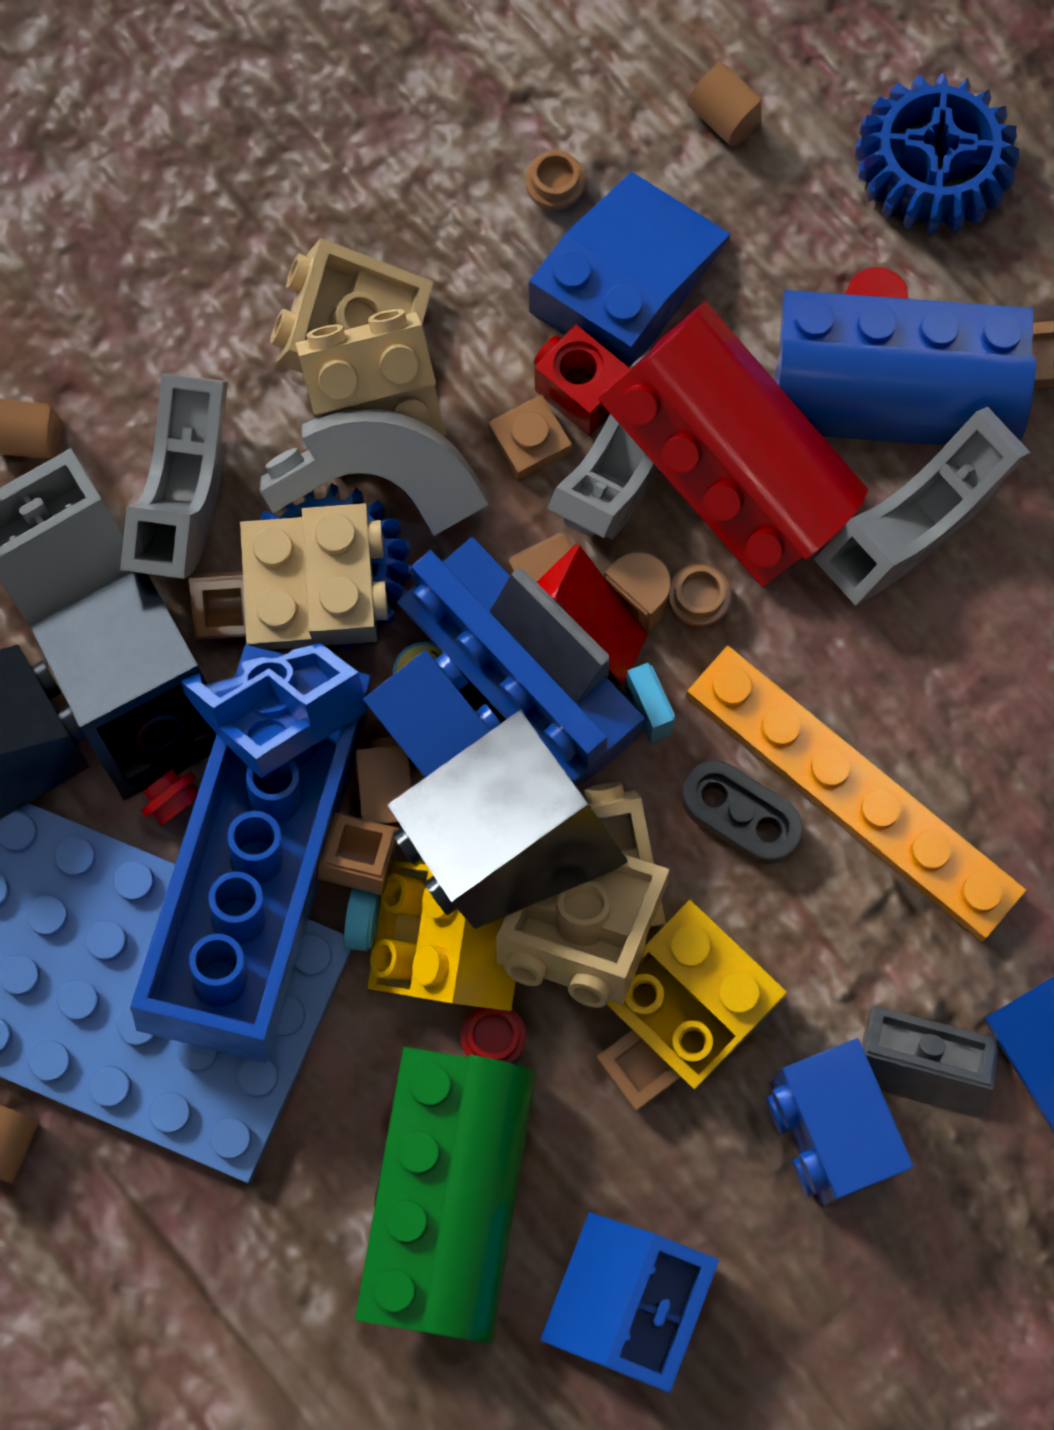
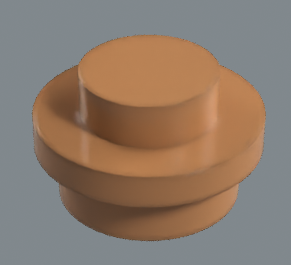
M561 150L546 151L535 158L529 165L525 176L526 190L529 197L538 206L549 210H562L575 204L582 196L585 188V173L581 164L569 153Z
M695 564L683 568L673 577L670 583L668 602L672 612L680 621L696 627L708 626L719 621L728 610L731 600V589L727 579L719 570L708 565Z

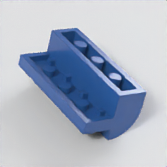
M784 290L779 358L774 380L823 437L945 446L976 411L989 407L1021 442L1029 420L1036 373V357H1032L1034 308Z
M473 537L469 538L443 562L429 550L411 566L415 586L396 603L443 653L447 654L459 671L505 720L517 711H522L575 786L584 783L602 770L643 733L645 717L608 678H605L580 703L576 704L490 613L493 604L510 575Z

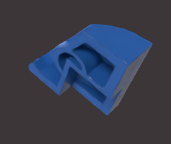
M321 643L293 649L288 654L278 658L261 657L241 662L242 676L206 685L202 683L200 673L181 680L184 694L204 720L226 745L261 778L368 711L366 702L363 700L364 693L359 672Z

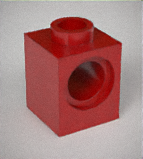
M575 324L562 339L557 335L553 336L537 353L534 359V365H536L534 367L535 391L539 395L542 394L546 401L590 436L610 415L607 409L600 403L598 397L630 368ZM573 369H582L590 373L593 378L584 384H573L564 379L563 375Z

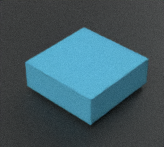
M647 662L628 670L625 689L633 706L645 717L644 731L650 744L671 736L675 714L653 666H649Z

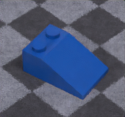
M631 171L563 235L529 280V312L564 335L577 324L630 368L635 361L647 352L729 241L731 234Z

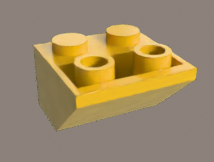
M393 861L383 895H380L381 902L374 947L370 956L371 967L367 989L452 1004L511 1011L516 981L507 975L504 970L505 965L496 963V938L505 917L474 929L458 909L447 916L424 884L426 880L433 876L428 866L420 864L415 867L409 862Z
M689 899L646 944L645 952L624 1004L620 1005L607 1000L606 1004L695 1090L786 997L787 991Z

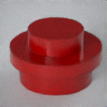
M171 769L142 792L150 803L140 810L145 818L152 815L158 824L163 826L196 800L198 789L192 783L197 779L196 776L190 771L180 778Z
M477 1007L468 1014L461 1028V1044L467 1057L475 1055L513 1064L520 1057L525 1047L526 1029L521 1017L513 1009L506 1011Z

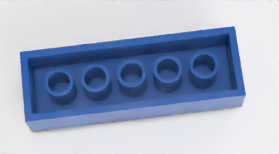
M245 645L235 677L243 675L241 662L261 657L278 658L286 654ZM359 672L364 697H366L370 693L371 675ZM368 705L366 713L263 778L248 767L216 735L130 1005L136 1031L267 1063L320 880L317 878L318 865L335 812L339 813L355 761L356 750L359 747L370 709Z

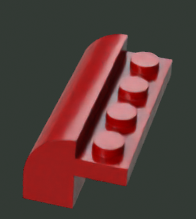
M704 301L664 335L645 357L598 397L600 403L762 588L802 557L805 560L808 559L833 538L857 513L868 493V488L779 387L707 301Z

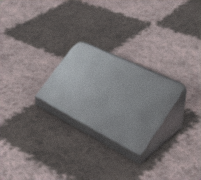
M517 568L510 575L493 604L490 613L576 704L580 703L609 676V655L524 569L520 570Z
M876 1005L871 1006L861 1045L881 1091L970 1116L979 1117L982 1115L994 1087L999 1046L994 1037Z

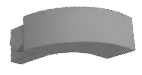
M648 350L637 361H635L630 368H632L643 357H645L650 352V350ZM610 414L584 460L556 487L547 509L562 516L564 523L579 533L586 535L597 534L603 538L606 536L613 540L640 503L658 468Z
M168 373L161 375L151 467L142 496L138 502L126 507L120 570L184 579L196 569L210 533L220 488L226 442H222L228 381Z
M989 407L976 411L917 475L882 503L851 518L814 560L856 606L896 582L950 539L1001 490L999 485L1031 452Z
M347 409L317 417L303 424L302 440L309 450L301 454L298 448H292L278 455L266 464L265 469L268 473L261 476L260 493L274 513L337 477L357 473L377 475L392 481L411 497L434 536L489 505L485 490L464 456L448 439L419 420L382 409Z

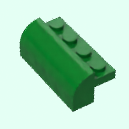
M403 1047L355 1321L493 1344L536 1083L535 1071L523 1066L475 1055L462 1057Z

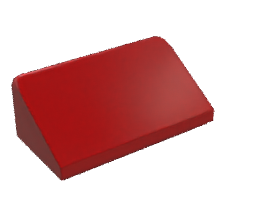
M575 544L537 583L609 655V676L607 678L621 685L627 677V671L632 669L645 642L647 633L581 546Z

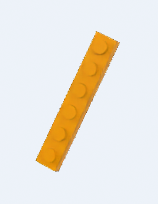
M728 645L687 690L686 699L980 942H983L1026 891L1023 886Z

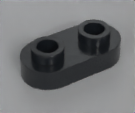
M723 761L701 763L693 768L686 777L682 790V804L686 814L693 822L759 863H777L793 853L801 838L802 821L798 811L790 802L739 769ZM709 788H716L724 794L725 803L719 807H710L703 801L702 793ZM761 823H771L778 829L779 838L773 842L762 841L756 834V827Z

